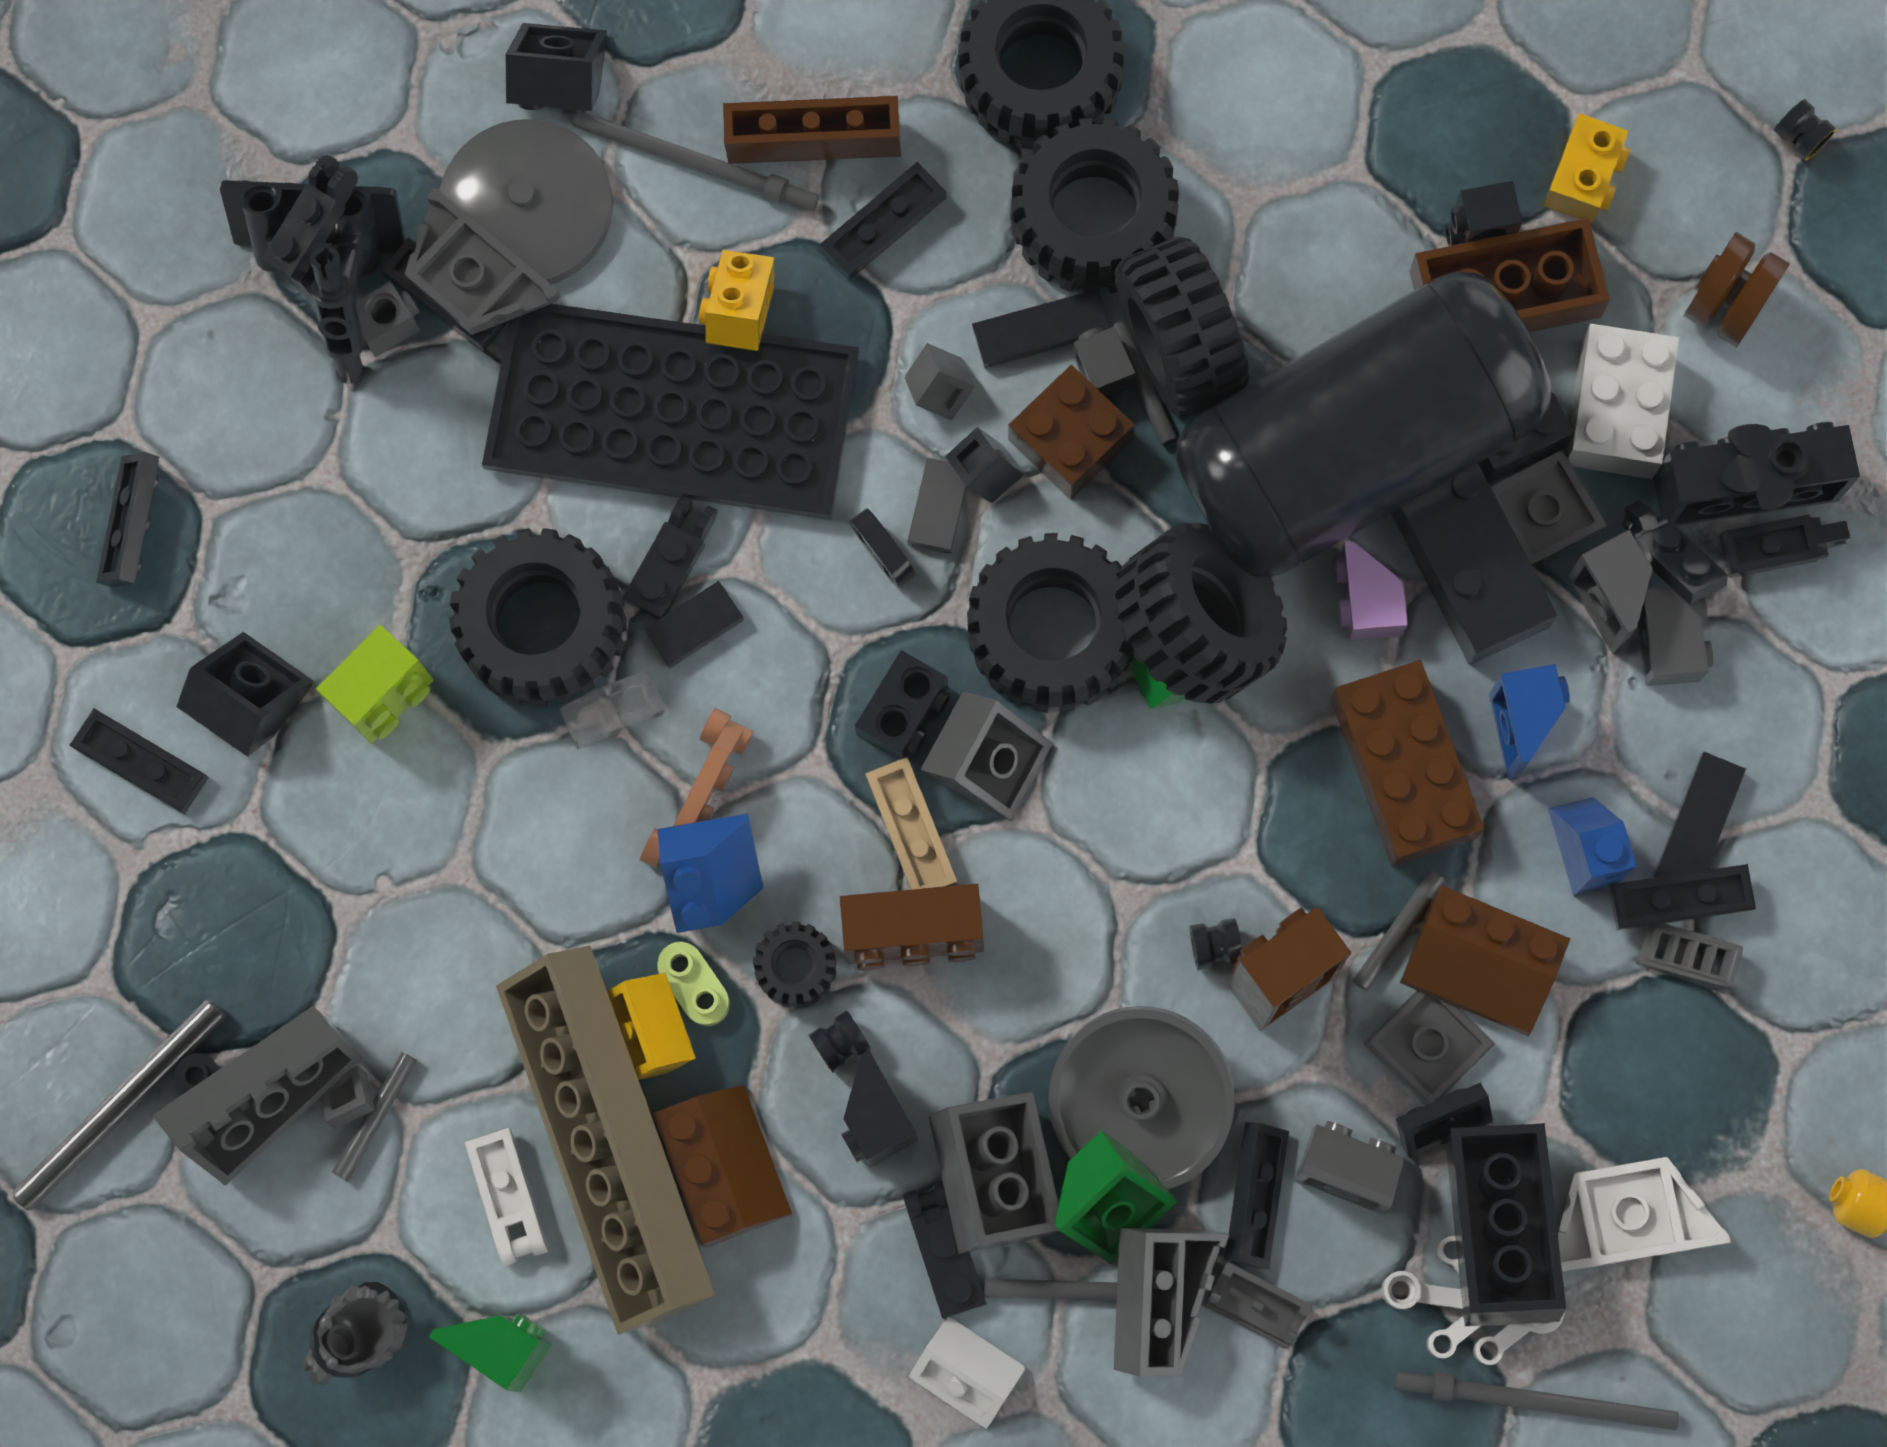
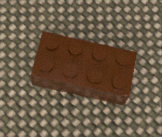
M1589 218L1415 253L1409 271L1414 290L1436 277L1454 271L1478 273L1492 280L1515 308L1529 333L1601 318L1610 301Z
M1420 659L1335 687L1330 700L1391 867L1477 839L1484 830L1422 660Z
M1318 906L1309 913H1306L1302 907L1279 923L1280 927L1275 931L1277 934L1268 941L1264 935H1261L1240 951L1242 954L1237 958L1239 961L1234 964L1235 968L1231 971L1234 975L1228 988L1259 1031H1262L1334 980L1352 953Z

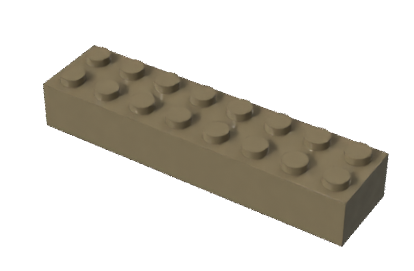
M591 945L548 953L496 985L615 1329L619 1335L661 1322L714 1297L715 1294Z

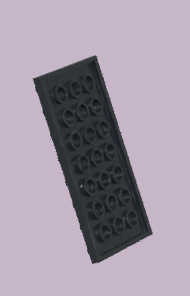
M550 304L509 320L482 466L484 470L677 498L685 495L693 497V500L832 520L860 354L859 347L762 334L758 351L706 343V325Z

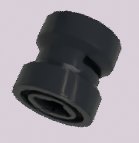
M1806 99L1795 105L1774 128V132L1783 140H1790L1795 145V152L1805 161L1822 148L1837 130L1828 120H1820L1815 115V108Z
M1235 918L1221 920L1217 926L1211 927L1204 923L1190 925V939L1197 971L1210 969L1218 962L1234 965L1239 961L1237 958L1242 954L1240 952L1242 944Z
M847 1010L835 1017L834 1024L827 1029L818 1028L808 1034L832 1074L844 1067L845 1060L853 1055L861 1056V1054L871 1050L870 1045Z

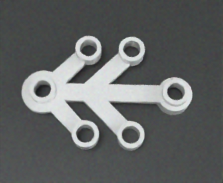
M1449 1236L1439 1242L1437 1255L1443 1263L1452 1265L1459 1274L1458 1259H1449L1444 1254V1245L1447 1242L1456 1243L1455 1236ZM1397 1271L1390 1274L1382 1284L1383 1299L1390 1307L1395 1309H1407L1415 1305L1416 1302L1463 1309L1461 1289L1420 1284L1418 1279L1407 1271ZM1403 1282L1407 1285L1409 1293L1404 1300L1396 1299L1393 1296L1392 1286L1394 1283ZM1564 1314L1559 1322L1508 1324L1494 1337L1480 1338L1473 1348L1474 1357L1483 1365H1494L1502 1359L1506 1349L1529 1331L1537 1334H1546L1557 1329L1563 1321ZM1462 1316L1445 1330L1431 1333L1427 1339V1349L1435 1358H1448L1453 1355L1457 1345L1480 1326L1465 1327L1464 1317ZM1439 1335L1447 1337L1450 1342V1348L1446 1353H1439L1434 1348V1339ZM1485 1342H1491L1496 1347L1497 1353L1492 1360L1483 1358L1480 1353L1481 1345Z

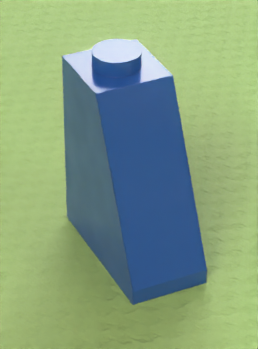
M1594 797L1548 809L1573 896L1608 888L1610 884L1620 883L1637 867L1624 822Z

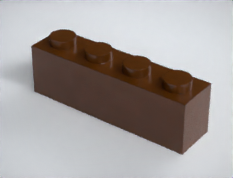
M898 96L723 103L724 146L728 163L730 164L901 157Z

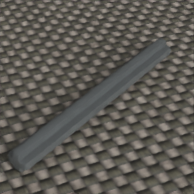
M211 1000L204 1001L13 1190L14 1200L28 1211L33 1210L177 1067L182 1059L187 1057L225 1020L226 1016L221 1008Z

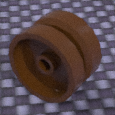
M1735 232L1722 254H1716L1695 288L1698 291L1683 315L1699 326L1704 327L1711 323L1721 306L1728 309L1729 311L1717 328L1718 337L1735 347H1738L1790 265L1788 261L1769 252L1763 255L1753 273L1745 270V267L1756 251V243L1738 232Z

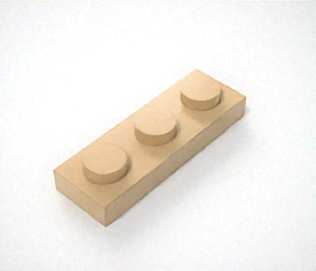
M908 757L865 773L910 889L957 885V879Z

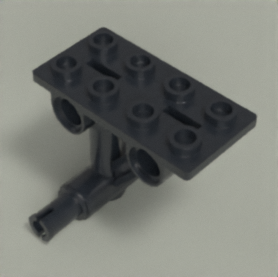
M223 180L220 185V193L233 243L239 246H252L255 261L264 271H279L261 258L306 184ZM378 186L354 187L351 196L344 205L346 209L323 247L317 248L311 253V266L302 281L297 282L292 279L315 308L318 318V329L322 335L325 351L335 361L337 378L346 384V371L349 372L351 384L359 382L365 374L360 356L364 347V339L356 307L362 275L370 274L378 268L382 252L396 253L406 241L397 192L394 188ZM325 249L329 252L330 260L326 257Z

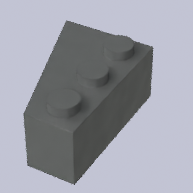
M1120 1228L1114 1370L1138 1377H1182L1201 1320L1197 1318L1205 1291L1211 1290L1215 1278L1211 1273L1220 1247L1225 1248L1229 1234L1204 1229Z

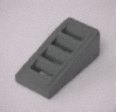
M1668 924L1647 926L1636 964L1724 994L1733 985L1743 946ZM1661 935L1669 938L1663 960L1654 958ZM1679 941L1687 944L1681 965L1673 963ZM1697 948L1705 950L1699 970L1692 968ZM1716 954L1724 956L1718 975L1711 974Z

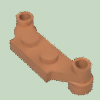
M717 708L713 709L699 739L711 745L712 748L673 826L710 819L714 808L707 804L715 789L721 792L725 789L734 770V767L728 765L734 752L743 755L754 731L730 720L731 715ZM654 828L639 859L654 868H657L658 864L660 865L657 828Z

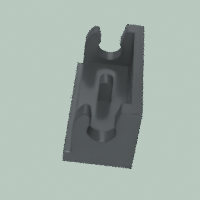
M1229 1262L1224 1264L1204 1307L1286 1349H1289L1290 1345L1295 1342L1298 1331L1313 1306Z

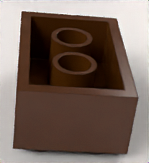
M978 884L840 896L844 953L848 964L857 963L858 970L881 969L885 967L884 961L901 959L903 966L926 965L930 963V957L948 955L949 962H965L975 960V953L984 952Z

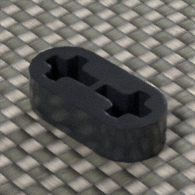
M868 508L849 520V524L858 539L895 587H900L916 575L907 557Z

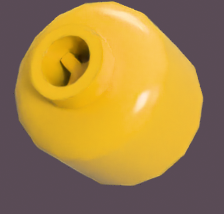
M1857 1169L1846 1178L1840 1176L1833 1184L1829 1194V1201L1834 1203L1833 1216L1837 1223L1867 1238H1877L1883 1233L1887 1234V1180L1866 1169Z

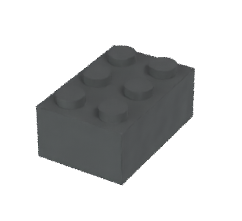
M1033 1092L950 1106L929 1116L959 1254L1043 1238L1059 1232L1055 1226L1059 1204Z

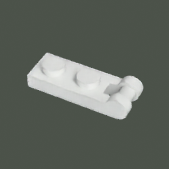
M506 1128L464 1142L502 1265L506 1267L518 1263V1257L533 1253L535 1257L548 1253L549 1248L546 1237L540 1225L512 1130ZM523 1222L527 1235L511 1240L507 1227Z

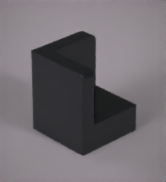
M978 427L945 456L966 487L990 503L996 501L1024 475L1005 447Z

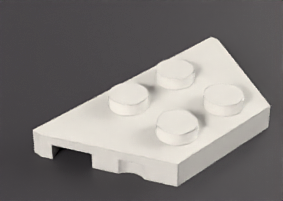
M1668 1157L1574 1173L1558 1230L1562 1272L1729 1244L1730 1237L1706 1209L1705 1204L1695 1191L1687 1185Z

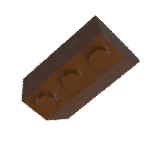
M1441 885L1428 908L1400 983L1529 1037L1556 980L1571 938Z
M744 1085L696 1096L653 1113L702 1246L705 1248L711 1247L792 1215Z

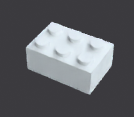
M1590 323L1581 341L1570 425L1575 433L1566 448V456L1573 467L1653 479L1663 463L1679 337Z

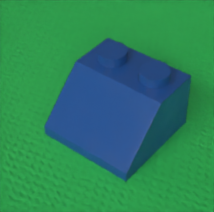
M1556 664L1503 673L1489 693L1508 780L1519 777L1565 710V703L1570 701L1567 680L1565 676H1558Z
M748 813L658 829L660 865L676 933L723 925L763 889Z

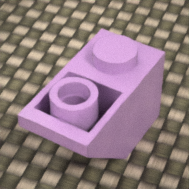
M1344 542L1340 557H1334L1336 584L1343 583L1345 600L1338 601L1340 626L1348 627L1349 640L1403 636L1407 627L1403 581L1355 542Z

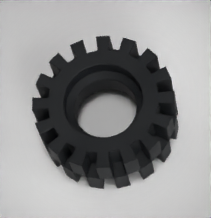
M792 922V925L786 926L784 923L779 924L776 930L772 932L769 930L763 935L764 940L761 943L758 942L755 948L756 956L753 957L754 974L759 986L775 1003L777 1001L782 1006L789 1008L791 1006L802 1008L806 1007V1004L810 1002L815 1004L820 1001V997L830 991L831 983L835 980L837 974V961L832 945L822 932L820 933L810 924L805 926L801 925L800 922ZM791 948H801L807 951L813 960L811 973L807 978L799 982L785 980L780 976L777 968L780 956Z

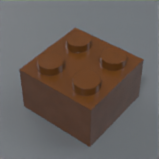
M1072 364L1008 424V440L1070 500L1133 441L1134 424Z

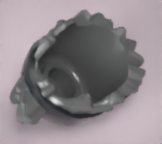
M363 1282L360 1285H351L342 1296L335 1295L332 1298L331 1305L316 1319L310 1331L309 1351L305 1356L303 1369L305 1371L310 1370V1381L312 1384L327 1385L332 1376L338 1378L359 1377L372 1368L382 1367L384 1362L391 1360L393 1357L392 1353L403 1347V1341L408 1330V1325L406 1324L407 1315L397 1295L379 1282Z

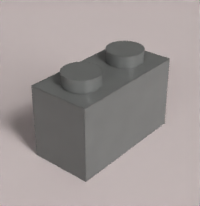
M1670 586L1647 588L1638 621L1646 686L1700 682L1709 672L1708 668L1713 666V649L1710 641H1704L1702 624L1707 622L1705 598L1693 604H1688Z

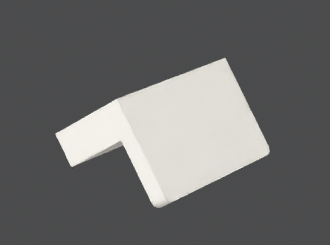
M947 1317L926 1346L908 1377L987 1429L1021 1377L1025 1367L953 1318Z

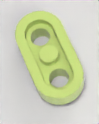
M675 942L665 947L658 958L659 974L666 973L672 992L687 1016L700 1026H713L720 1023L729 1012V995L698 949L686 942ZM677 957L688 959V967L682 972H676L672 969V963ZM703 994H711L714 997V1003L709 1009L698 1007V998Z

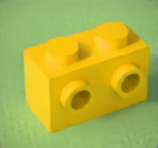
M1579 113L1543 206L1578 219L1589 218V222L1592 224L1599 209L1607 212L1617 188L1609 184L1614 171L1622 173L1631 148L1623 146L1629 130Z
M722 250L718 267L711 266L709 271L707 291L711 293L710 297L702 298L699 309V324L706 325V343L758 351L774 291L775 257Z
M666 973L626 980L607 991L625 1044L631 1055L638 1080L668 1074L696 1059Z

